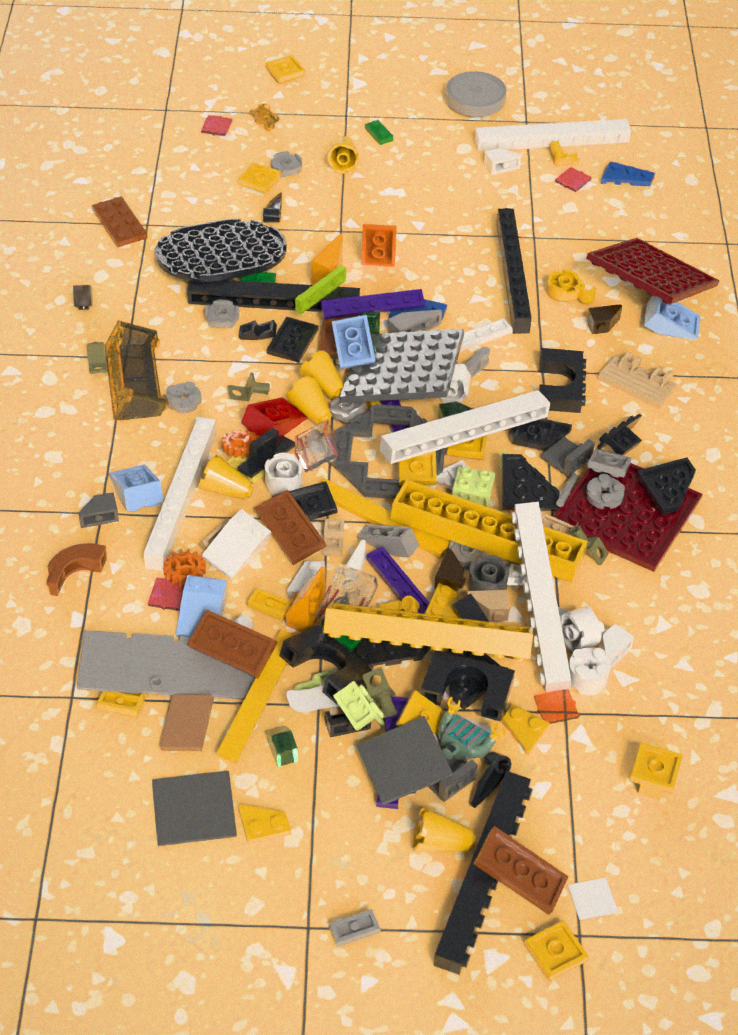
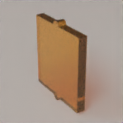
M569 689L534 696L538 708L537 713H540L541 718L549 722V724L579 718V713L575 706L576 701L572 699Z

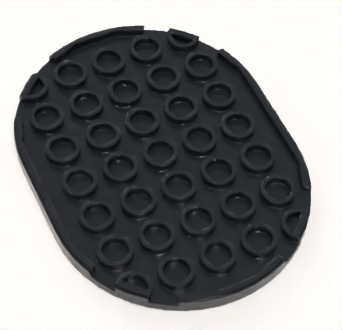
M223 219L185 226L171 231L170 235L163 236L158 241L155 248V260L163 271L180 279L196 282L220 281L261 273L275 267L286 255L287 242L280 231L273 226L263 225V222Z

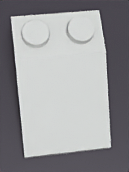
M241 509L228 521L202 554L203 558L232 580L269 544L271 531Z

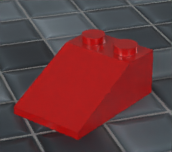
M281 397L248 404L241 424L247 430L254 432L255 435L260 437L274 428L279 431V437L286 435L307 420V416Z

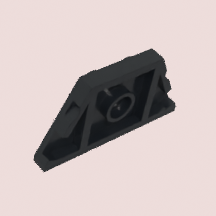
M539 419L509 428L507 431L512 444L547 451L572 431V424Z

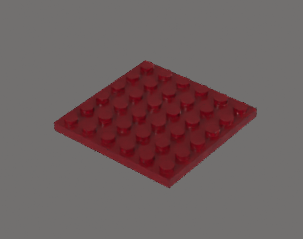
M637 237L589 252L586 257L594 266L604 268L607 273L615 274L623 281H629L634 287L644 289L649 295L659 297L666 304H673L715 288L720 281Z
M630 463L624 477H613L610 473L595 472L592 468H588L554 517L570 525L581 526L587 538L599 537L608 552L655 572L698 506L703 494L689 488L679 511L661 515L636 476L637 471L644 468ZM601 474H607L611 478L618 480L625 487L622 503L610 509V506H604V509L593 506L588 501L586 493L587 485L592 479L599 477Z

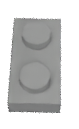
M372 909L329 923V929L337 947L380 933V926Z

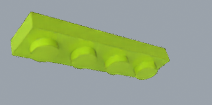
M340 265L327 276L321 278L316 284L309 287L304 293L298 295L295 298V312L301 315L346 281V267Z

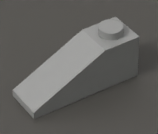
M429 310L400 313L388 319L387 332L428 331L441 325L442 311Z
M366 524L356 536L358 540H365L367 544L377 549L384 547L390 555L396 557H410L419 546L411 527Z

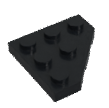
M502 454V510H515V504L539 502L540 511H558L560 507L557 506L556 502L560 496V491L555 486H552L542 473L530 465L522 454Z
M688 457L638 470L636 476L661 515L680 510L695 476L696 469Z
M363 638L353 649L352 653L373 669L374 666L382 664L391 666L402 664V661L406 660L420 661L431 649V646L423 645L422 648H414L409 643L392 645L390 641L382 640L381 643L370 642L369 638Z
M448 649L450 654L501 666L486 653H484V656L473 655L472 651L464 650L463 653H455ZM459 678L449 684V698L453 697L452 701L456 704L460 700V707L463 710L467 709L486 693L484 686L471 678Z

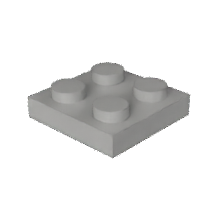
M595 448L589 460L588 468H592L595 472L610 473L613 477H624L632 458Z

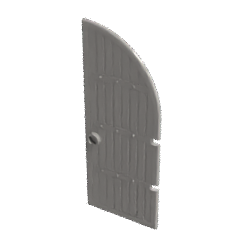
M85 630L77 690L157 695L203 694L213 695L214 698L244 700L255 677L189 648L187 643L191 637L180 636L179 641H173L174 636L133 633L132 638H126L127 633Z

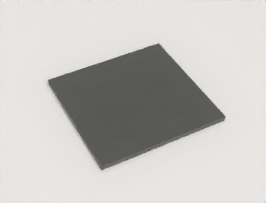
M425 716L356 744L383 805L453 776V772Z
M229 771L152 779L158 846L237 837Z

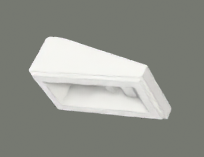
M365 540L360 541L345 566V579L355 583H359L366 554Z

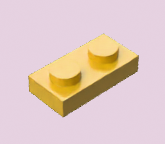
M257 588L247 602L248 608L282 621L285 619L284 615L287 607L292 605V601Z

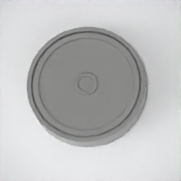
M481 71L463 72L453 76L448 81L446 86V102L450 108L463 115L473 117L489 116L499 112L504 107L507 88L500 78L490 73Z

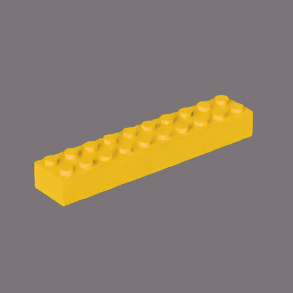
M406 479L392 503L391 520L487 552L508 561L523 564L522 558H518L517 547L520 544L519 541L515 540L514 529H517L516 524L512 523L511 515ZM543 526L552 576L573 582L584 558L588 541Z
M330 602L326 608L324 633H328L329 637L340 638L341 635H346L351 640H361L362 637L369 638V641L374 643H381L382 640L390 641L392 645L409 643L414 648H422L425 645L431 646L432 650L439 651L443 650V648H449L451 652L463 653L465 650L472 651L473 655L484 656V653H489L495 658L513 656V659L518 661H525L526 658L530 659L533 639V627Z

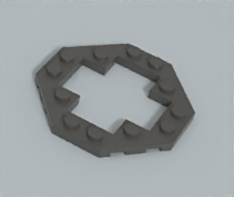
M375 404L365 414L358 415L350 420V423L345 427L335 430L334 443L337 451H332L331 464L364 497L395 499L403 486L399 485V480L368 478L369 462L351 461L354 436L372 438L374 423L414 427L428 423L425 418L422 419L413 407ZM445 448L435 450L437 476L443 473Z

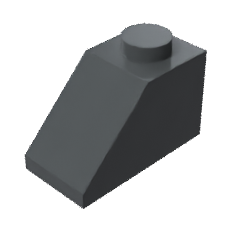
M114 492L94 495L78 514L81 528L119 522Z

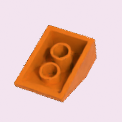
M363 224L361 265L395 267L397 226Z

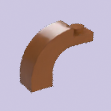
M93 543L77 544L56 554L47 566L49 573L47 586H49L50 595L58 596L66 578L74 572L88 570L101 573L107 561L106 546Z

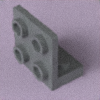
M563 437L541 455V459L569 477L590 460L595 442L588 439L578 446L566 437Z
M455 757L447 760L453 776L428 787L443 802L447 801L476 780L478 764L473 759L466 764Z

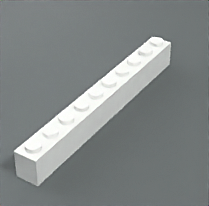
M627 119L477 127L475 143L478 152L497 148L504 150L549 147L552 141H559L561 147L629 143L631 128Z
M537 390L381 436L380 452L390 464L546 418L548 417L550 402Z
M198 417L144 551V562L147 569L163 571V562L167 561L166 557L171 555L217 436L216 419Z
M539 502L515 504V512H511L512 523L516 524L517 529H514L515 540L519 541L520 544L517 547L518 558H522L523 564H520L521 575L526 578V581L523 582L524 592L529 595L527 610L532 612L530 627L535 629L533 644L534 648H538L539 654H536L537 666H541L542 673H539L540 684L545 686V692L568 690L571 686V676Z

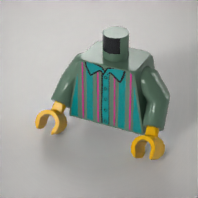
M450 697L448 699V712L444 713L438 727V737L441 740L440 748L445 758L451 760L455 757L461 762H467L470 759L486 756L496 743V738L504 737V727L500 731H496L499 724L498 722L493 723L491 726L492 734L490 735L489 732L456 714L453 716L454 712L460 709V700L456 706H452L453 697Z

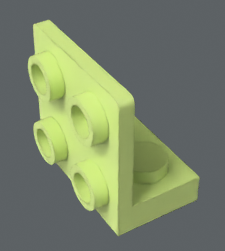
M459 467L452 495L489 507L495 473Z
M353 681L333 695L355 730H360L374 719L382 727L386 724L383 720L384 713L379 706L377 707L374 700L370 697L369 691L363 685L358 686Z

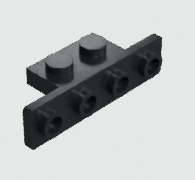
M640 413L636 416L632 415L626 422L622 421L617 428L613 427L609 433L605 432L600 437V444L597 448L601 450L609 445L615 453L625 455L637 447L642 439L631 429L634 428L643 415Z
M272 428L257 440L251 442L249 445V458L238 466L237 471L253 478L265 469V463L268 459L274 458V455L278 453H287L295 447L296 442L283 435L278 437L279 431Z

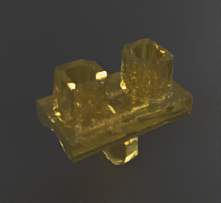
M267 103L259 104L258 108L250 110V115L254 117V122L257 124L263 123L264 129L267 131L274 129L275 123L279 121V116L270 111V105Z

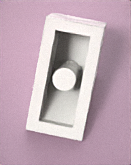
M501 148L485 151L484 165L491 175L520 168L521 154Z
M614 624L609 629L606 628L601 636L600 648L605 651L609 658L611 668L632 649L634 636L617 624Z

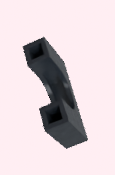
M541 348L539 373L560 374L572 381L564 386L539 385V391L550 402L549 411L581 413V407L585 406L586 395H583L586 391V383H583L586 380V371H583V369H586L587 359L583 358L584 351Z
M315 625L285 639L279 655L293 668L312 659H322L334 664L339 671L326 677L322 692L335 704H338L333 695L353 681L358 686L363 685L367 689L363 675L372 671L369 666L334 637H329L328 633H324V629L319 625Z
M434 650L421 687V695L435 705L440 706L446 688L452 681L459 678L477 680L486 689L481 717L501 722L514 683L515 670L489 664L485 661L473 660L465 656L450 654L446 651Z

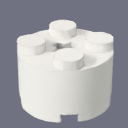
M464 364L455 365L448 396L440 398L443 400V403L459 404L468 397L471 375Z
M278 453L274 455V458L266 461L265 485L271 495L280 494L287 489L292 491L302 487L303 465L300 459L297 460L295 458V455Z
M590 606L582 607L560 616L565 647L569 651L573 652L576 649L591 648L600 643L601 632H604V625L602 621H598Z
M582 648L573 651L569 662L570 687L572 689L574 687L579 691L578 693L591 696L599 694L607 686L611 663L603 649Z

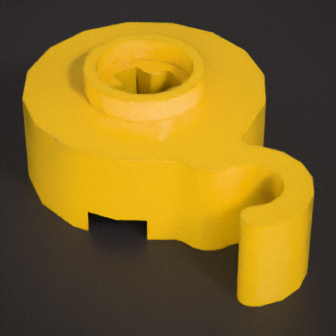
M563 269L562 272L557 273L553 271L549 274L547 282V292L556 300L571 301L578 298L586 304L593 303L595 300L596 287H593L591 291L585 290V284L578 278V274L572 270Z

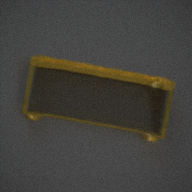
M118 320L105 343L113 419L115 420L158 417L168 408L169 400L164 394L161 396L154 351L160 344L157 330Z

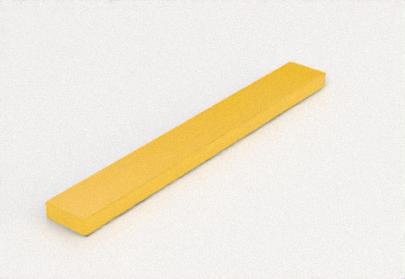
M325 478L319 482H327L336 506L374 525L411 527L391 520V511ZM411 527L419 543V548L439 558H442L449 549L450 541Z
M283 630L279 632L276 638L278 644L258 679L255 678L217 751L218 757L234 763L238 762L288 664L279 656L283 641L295 634Z

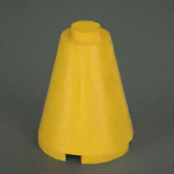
M348 136L340 137L328 152L327 161L337 173L346 174L356 169L359 163L357 149L352 139Z
M326 351L316 352L311 356L312 360L309 362L306 360L302 364L299 374L302 378L305 376L313 378L315 376L322 392L333 400L341 395L344 383L330 355Z
M305 376L292 385L294 388L291 391L288 389L286 399L317 426H324L331 421V411L315 376L313 378Z
M218 455L211 458L204 470L205 480L201 479L199 483V488L202 490L243 500L246 497L250 498L254 491L253 483Z
M421 808L418 817H422L419 823H416L413 836L414 852L469 851L470 847L473 848L475 846L476 834H473V829L428 808Z

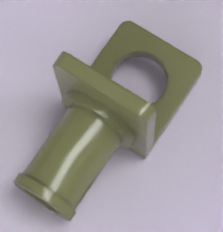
M95 341L87 343L89 373L107 372L104 342Z
M250 372L245 387L228 385L229 399L249 401L253 393L268 395L270 384L255 382L254 373ZM237 390L241 392L242 395L237 396L232 391Z
M581 526L573 527L570 530V534L588 541L585 552H590L596 563L602 565L609 552L600 538H587ZM598 547L602 550L601 558L597 555Z
M379 667L364 674L363 679L370 697L376 703H380L384 717L388 718L395 715L397 710L391 697L396 694L389 686L383 669ZM374 675L381 677V683L378 686L370 684V679Z

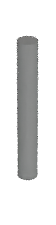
M576 473L570 475L556 502L557 506L562 507L578 478Z

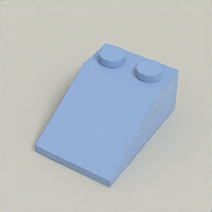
M653 296L647 302L644 326L649 330L662 335L690 340L698 339L700 315L679 302L666 304L659 297Z
M367 315L332 321L340 369L376 362Z
M145 464L109 472L118 497L127 511H138L141 507H154L158 503L164 502L161 481Z
M187 575L176 637H191L206 610L220 616L223 615L228 596L227 580Z

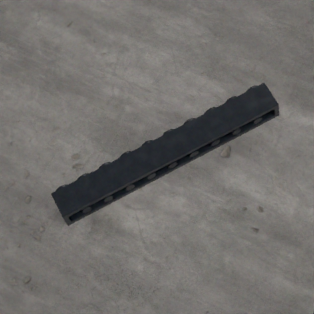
M498 208L496 226L511 326L513 328L512 332L513 334H530L532 316L514 208Z
M237 280L189 281L187 291L188 304L212 305L213 301L229 300L233 302L234 306L237 305L243 308L295 311V298L313 285ZM337 287L306 311L322 312L320 303L324 300L360 296V288Z
M506 771L435 952L433 966L460 975L463 967L467 968L471 954H468L470 947H475L478 935L475 933L477 928L482 929L484 924V909L489 910L493 898L490 896L491 891H496L499 883L495 878L475 866L474 862L490 830L494 826L511 838L512 835L517 836L520 823H517L518 819H523L527 807L524 803L526 800L530 801L533 788H530V778Z

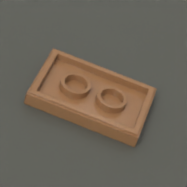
M172 694L159 746L161 751H202L214 701L213 695Z

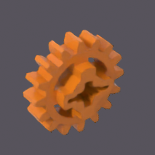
M241 429L237 431L232 430V433L227 432L226 436H222L221 448H223V452H228V456L234 455V458L241 456L244 459L245 456L249 457V445L251 442L257 440L260 436H255V433H250L249 430L242 432Z
M180 549L179 553L173 551L172 557L167 556V561L163 562V572L166 575V580H172V585L179 583V587L185 584L187 575L203 577V574H206V561L203 560V555L198 556L197 551L190 553V549H187L186 552Z

